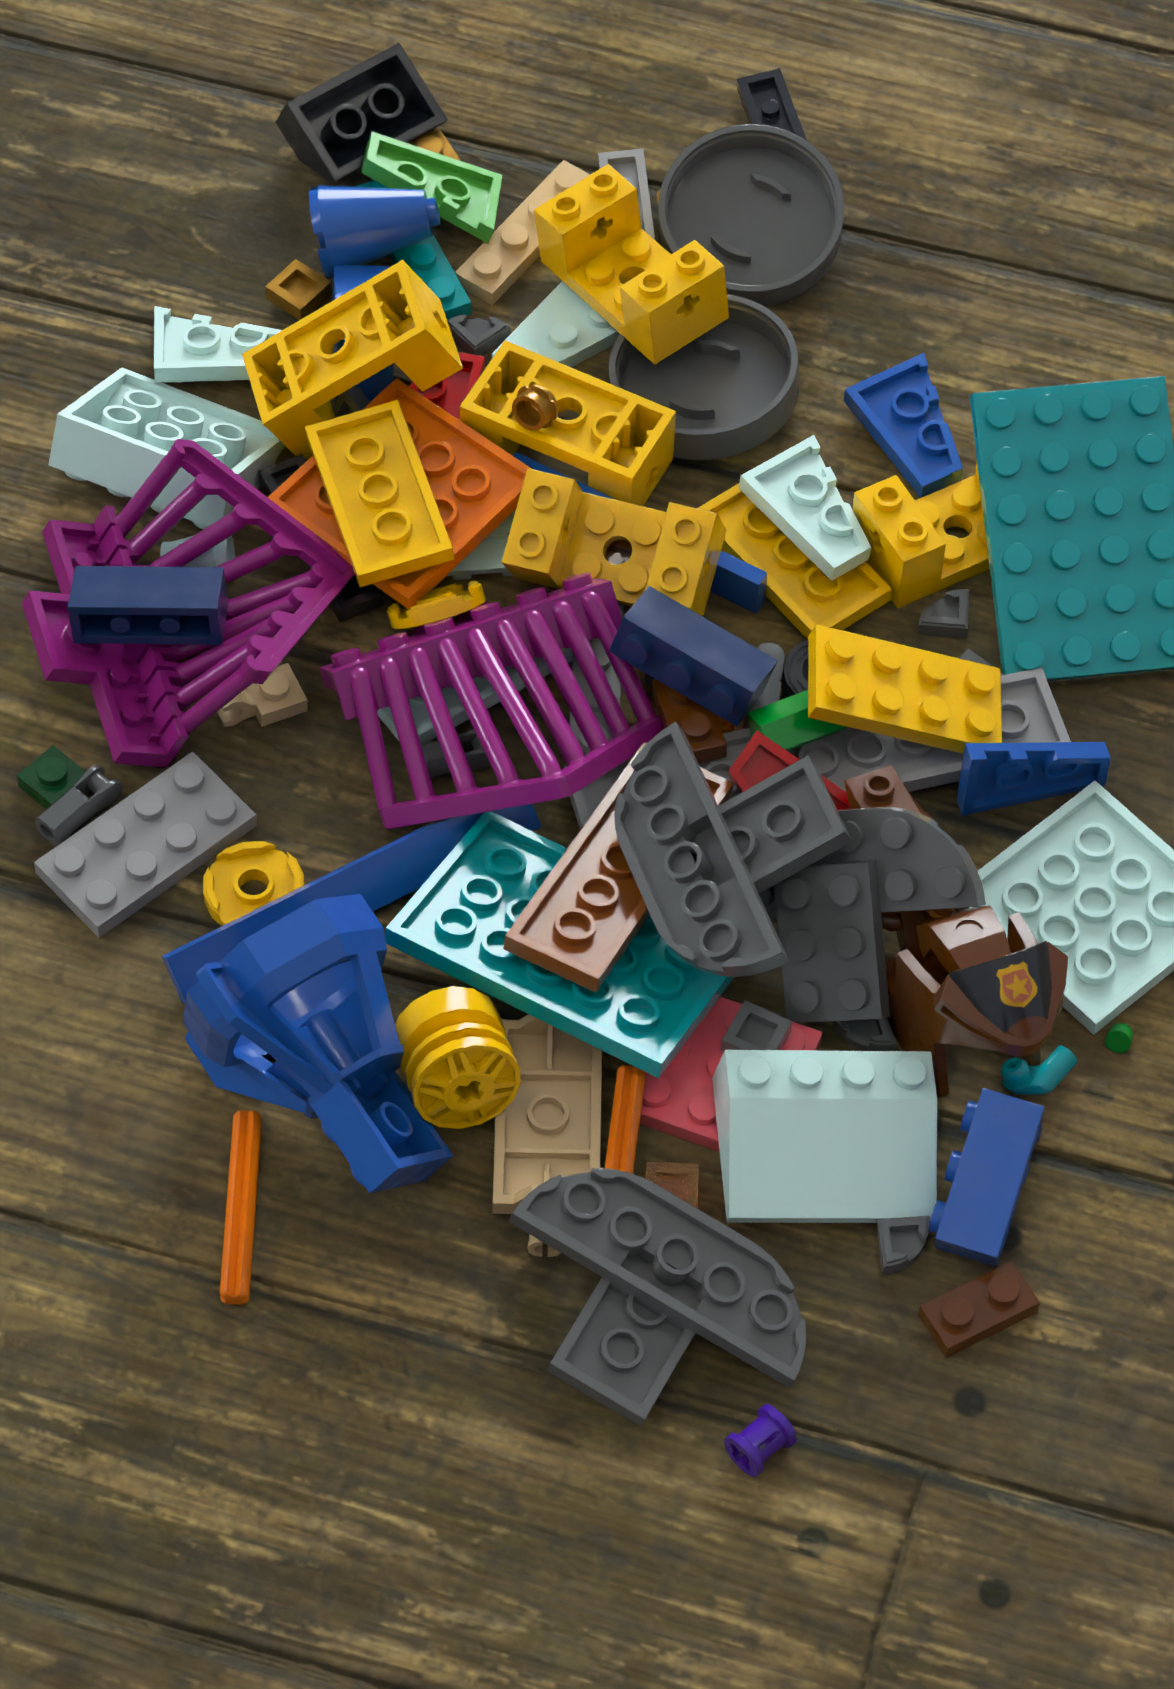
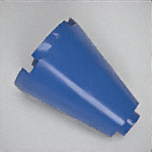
M319 185L309 190L312 227L314 234H317L320 249H317L326 279L333 278V268L335 265L370 264L432 237L433 226L440 225L436 198L427 199L426 192L422 189Z

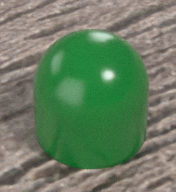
M1125 1023L1113 1024L1105 1038L1108 1049L1115 1053L1126 1052L1133 1040L1131 1027Z

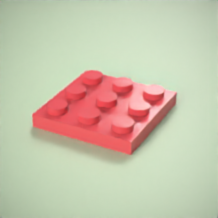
M719 997L661 1076L657 1078L646 1072L640 1116L641 1125L720 1152L712 1077L724 1053L721 1051L722 1039L742 1004ZM792 1021L791 1033L781 1050L818 1051L823 1032Z

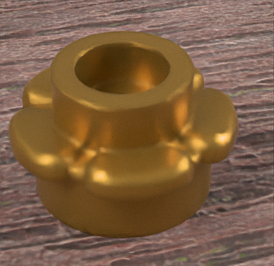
M537 384L531 387L525 385L518 390L517 398H515L512 404L513 415L517 422L525 429L531 431L550 427L553 424V420L558 416V407L554 395L548 389Z

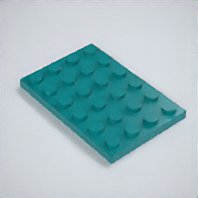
M1165 376L972 393L970 405L1002 673L1007 675L1042 667L1047 681L1174 670V446Z
M491 811L484 812L386 927V944L659 1078L734 977L703 972L683 961L659 934L651 915L648 916L596 993L503 950L505 935L567 848Z

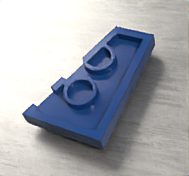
M924 353L846 388L843 400L920 498L960 481L963 471L949 425L944 422L939 407V396L935 385L932 386L927 372L928 363Z
M1105 742L965 743L956 800L963 816L1079 792L1093 781L1098 782L1103 787L1106 784L1111 757Z

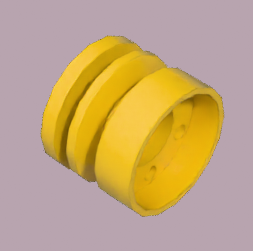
M452 986L437 989L412 1001L398 1016L395 1027L399 1043L403 1044L404 1049L400 1067L406 1075V1084L411 1092L414 1107L424 1120L442 1128L462 1129L481 1125L498 1116L514 1100L521 1085L520 1067L513 1055V1049L506 1039V1031L498 1010L488 996L473 988Z

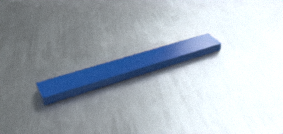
M533 804L491 811L531 831L542 827ZM484 812L433 821L161 956L181 1002L186 1003L187 991L199 981L196 972L206 963L221 961L243 939L314 899L361 894L373 912L419 889Z

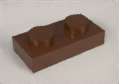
M652 680V695L664 729L677 722L684 731L698 763L726 758L727 743L716 714L660 681Z
M1011 1260L920 1305L918 1316L947 1358L1038 1313L1040 1302Z

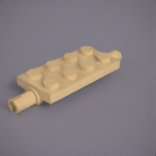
M529 1014L520 1020L501 1019L506 1031V1039L510 1043L513 1055L520 1067L521 1085L514 1100L495 1117L493 1214H512L519 1203L531 1191L558 1175L566 1177L573 1174L591 1172L592 1168H600L602 1050ZM529 1234L528 1252L534 1256L542 1257V1241ZM548 1245L547 1257L560 1254L559 1251Z

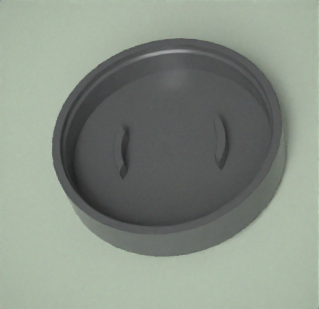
M742 124L710 132L694 141L677 156L663 180L658 204V228L661 246L670 254H673L693 240H696L724 265L727 294L752 300L764 307L787 302L809 290L825 275L836 258L840 247L844 221V196L837 174L825 156L816 147L787 130L768 125Z
M727 294L728 319L655 365L624 336L620 334L616 339L609 358L610 384L676 411L673 457L688 460H711L740 454L768 440L780 430L791 416L797 404L800 391L797 347L785 323L766 307L752 300Z

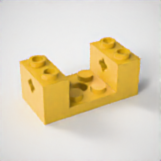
M609 164L534 209L541 262L654 365L729 318L724 265L696 240H693L673 254L665 250L641 228L637 188Z
M401 260L242 354L263 425L296 456L303 454L305 459L313 455L307 440L305 427L335 418L330 402L331 399L391 364L395 363L422 392L463 369L440 299L404 260ZM345 339L342 348L333 353L334 345L340 340Z
M506 340L460 405V421L509 454L513 455L522 444L588 472L589 487L618 501L643 506L673 460L676 411ZM537 384L548 389L554 395L558 413L573 410L580 416L573 420H563L557 417L553 420V424L550 427L531 431L525 429L517 422L513 415L512 404L515 398H517L518 390L525 385L531 387Z
M977 462L974 476L917 500L913 499L897 475L854 492L852 510L871 545L869 560L866 562L892 588L891 600L897 609L990 569ZM950 527H960L965 529L969 535L964 538H958L948 535L945 530Z
M527 468L501 563L516 579L557 589L564 588L562 584L563 579L590 572L592 578L610 580L617 603L631 607L647 587L651 586L703 617L727 530L718 514L672 502H669L667 512L585 493L575 479ZM616 540L628 541L632 546L630 558L625 563L618 565L608 562L606 559L608 546Z

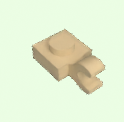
M286 663L278 666L263 684L252 683L216 713L223 727L236 725L253 716L257 717L261 727L307 712L308 700L290 665Z

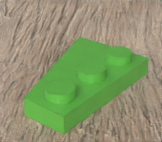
M375 132L371 133L366 146L361 173L388 188L425 190L427 199L436 198L441 218L487 244L489 243L495 226L502 182L501 174Z

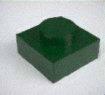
M52 745L17 775L18 787L45 809H48L86 771Z

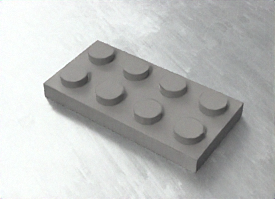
M192 751L34 862L35 872L91 931L100 938L257 826V814Z

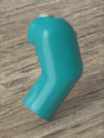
M1061 1045L1057 1046L1041 1065H1028L1026 1060L1012 1057L1001 1066L1002 1083L1007 1090L1015 1095H1046L1053 1091L1078 1061L1068 1048Z

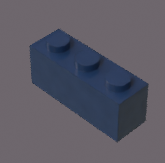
M75 566L68 602L73 643L222 645L228 608L224 567Z
M651 586L647 587L623 617L609 650L613 655L737 727L763 694L778 661Z

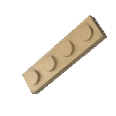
M563 160L492 233L489 243L484 242L458 268L455 274L464 290L493 306L540 256L534 209L590 174Z

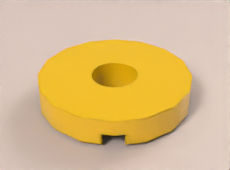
M470 581L468 583L469 590L467 591L463 590L462 584L456 585V583L432 589L422 600L416 601V605L410 607L411 610L408 608L401 610L399 603L392 604L387 610L391 628L406 629L421 626L469 611L486 601L482 585L477 581Z
M264 841L242 842L225 848L216 856V861L211 865L210 869L208 866L203 876L204 903L211 918L221 926L304 886V874L296 858L288 852L286 855L284 852L276 850V845ZM251 880H258L267 885V889L257 895L246 894L240 888Z

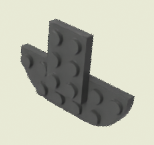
M674 722L651 739L635 757L630 765L634 771L625 787L624 793H618L614 813L615 829L622 852L659 934L683 961L703 972L727 977L750 976L778 968L790 961L759 893L852 842L850 835L816 765L809 756L802 758L718 806L684 731L677 722Z
M896 807L837 810L852 842L759 893L769 918L778 919L779 939L790 961L782 965L786 1019L795 1023L890 1017L881 913L986 905L981 879L971 857L962 845H957L946 832L937 826L938 823L918 812Z
M592 1168L591 1172L573 1174L566 1177L558 1175L531 1191L512 1213L508 1222L601 1276L600 1281L546 1371L641 1427L695 1333L788 1388L795 1381L801 1368L806 1346L805 1319L801 1318L799 1306L793 1294L795 1287L776 1260L750 1239L645 1178L632 1173L606 1168Z

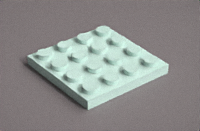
M1093 781L978 870L986 905L983 906L989 905L992 907L1005 930L1006 937L1008 934V916L1020 912L1037 943L1047 940V942H1050L1068 956L1066 987L1062 1006L1093 1035L1174 971V850L1098 782ZM972 907L957 908V910L960 912Z

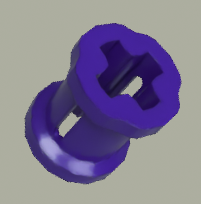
M769 1404L757 1410L758 1417L739 1434L731 1433L724 1439V1446L730 1458L743 1472L752 1477H756L763 1472V1463L782 1447L790 1448L797 1442L796 1432L791 1423L781 1412Z

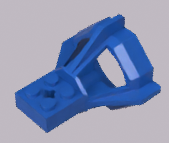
M361 894L314 899L243 939L221 961L206 963L196 972L199 981L187 991L183 1023L189 1031L185 1037L186 1042L216 1087L302 1112L310 1119L319 1117L323 1132L332 1142L337 1144L350 1164L353 1177L362 1186L366 1187L369 1193H375L426 1181L450 1160L453 1155L433 1125L424 1120L414 1107L410 1091L396 1072L400 1067L404 1049L403 1044L399 1043L381 972L387 952L384 929ZM273 1057L276 1062L273 1064L267 1059Z

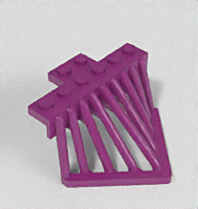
M177 439L118 516L114 506L105 505L93 524L52 519L48 521L42 533L61 594L29 591L22 601V606L45 681L90 685L114 764L168 767L192 731L252 683L263 684L345 588L355 572L353 567L329 544L195 441ZM181 467L195 477L194 481L132 540H124ZM218 495L234 507L232 512L151 564H135L205 496ZM245 525H257L273 537L272 540L216 566L224 567L226 584L277 561L283 555L298 556L312 567L306 573L229 599L222 645L73 643L68 602L75 566L183 567L241 530ZM203 652L202 654H200V655H198V656H196V657H194V658H192V659H190V660H188V661H186V662H184V663H177V662H179V661H182V660H184V659H187V658H189V657H191V656H194V655H196V654H199V653ZM201 697H203L200 701H198L195 705H193V706H192L190 709H188L186 712H183V711H182V710H184L185 708H187L188 706H190L192 703H194L195 701H197L198 699H200Z
M590 572L581 573L563 579L562 584L564 588L546 593L544 587L522 592L516 595L518 603L506 607H500L498 602L487 604V601H485L483 604L460 615L413 627L414 630L384 637L377 641L378 649L361 654L359 648L338 652L331 656L332 664L319 668L324 686L336 691L344 719L349 720L355 717L359 719L377 806L384 828L403 827L571 796L634 756L643 742L648 743L664 729L661 716L656 715L634 666L609 652L622 621L610 580L592 578ZM599 638L638 720V723L632 727L629 726L588 641L590 639ZM571 648L612 734L611 740L607 741L561 649ZM533 658L544 659L589 747L590 753L584 756L580 744ZM506 667L516 669L563 755L566 768L560 769L556 757L505 669ZM479 677L489 680L542 777L527 780L518 778L515 767L473 678ZM449 687L456 690L498 779L499 785L482 788L476 786L441 692L442 688ZM418 696L423 698L457 792L438 796L434 793L409 699ZM390 707L416 800L399 803L396 800L377 714L379 709Z

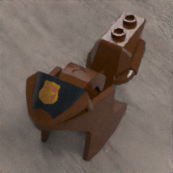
M892 765L845 780V789L850 809L896 807L915 811L933 819L929 813L924 812L921 806L916 803ZM989 905L972 907L954 914L951 913L956 911L957 908L881 913L882 928L888 931H896L900 951L896 952V958L885 961L890 1017L887 1018L892 1033L903 1051L931 1052L937 1098L949 1094L945 1044L998 1051L1017 1057L1027 1056L1030 1065L1040 1064L1041 1049L1054 1032L1063 1005L1068 956L1050 942H1047V940L1037 943L1020 912L1008 916L1007 937L1003 926Z

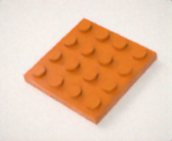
M396 378L362 410L398 400L454 552V560L373 583L377 588L411 610L410 607L415 606L416 601L422 600L516 510L527 468L530 467ZM312 456L268 498L329 544L352 566L316 462Z

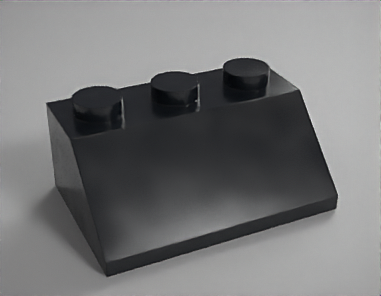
M397 43L287 102L275 123L299 161L334 184L363 167L366 146L372 132L409 143L444 124L448 119L400 43Z

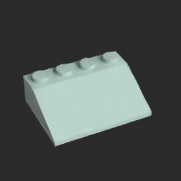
M120 368L57 414L48 465L65 471V474L72 479L88 480L106 487L113 495L133 497L167 454L175 440L184 439L195 441L245 481L258 489L260 486L258 470L273 465L285 445L263 425L261 420L167 384L155 383V380L125 368ZM181 467L150 507L157 512H161L194 481L195 477ZM207 495L183 518L191 520L197 527L205 529L232 512L234 507L218 495Z
M724 1051L712 1077L727 1223H877V1219L930 1216L931 1220L937 1202V1093L931 1052Z

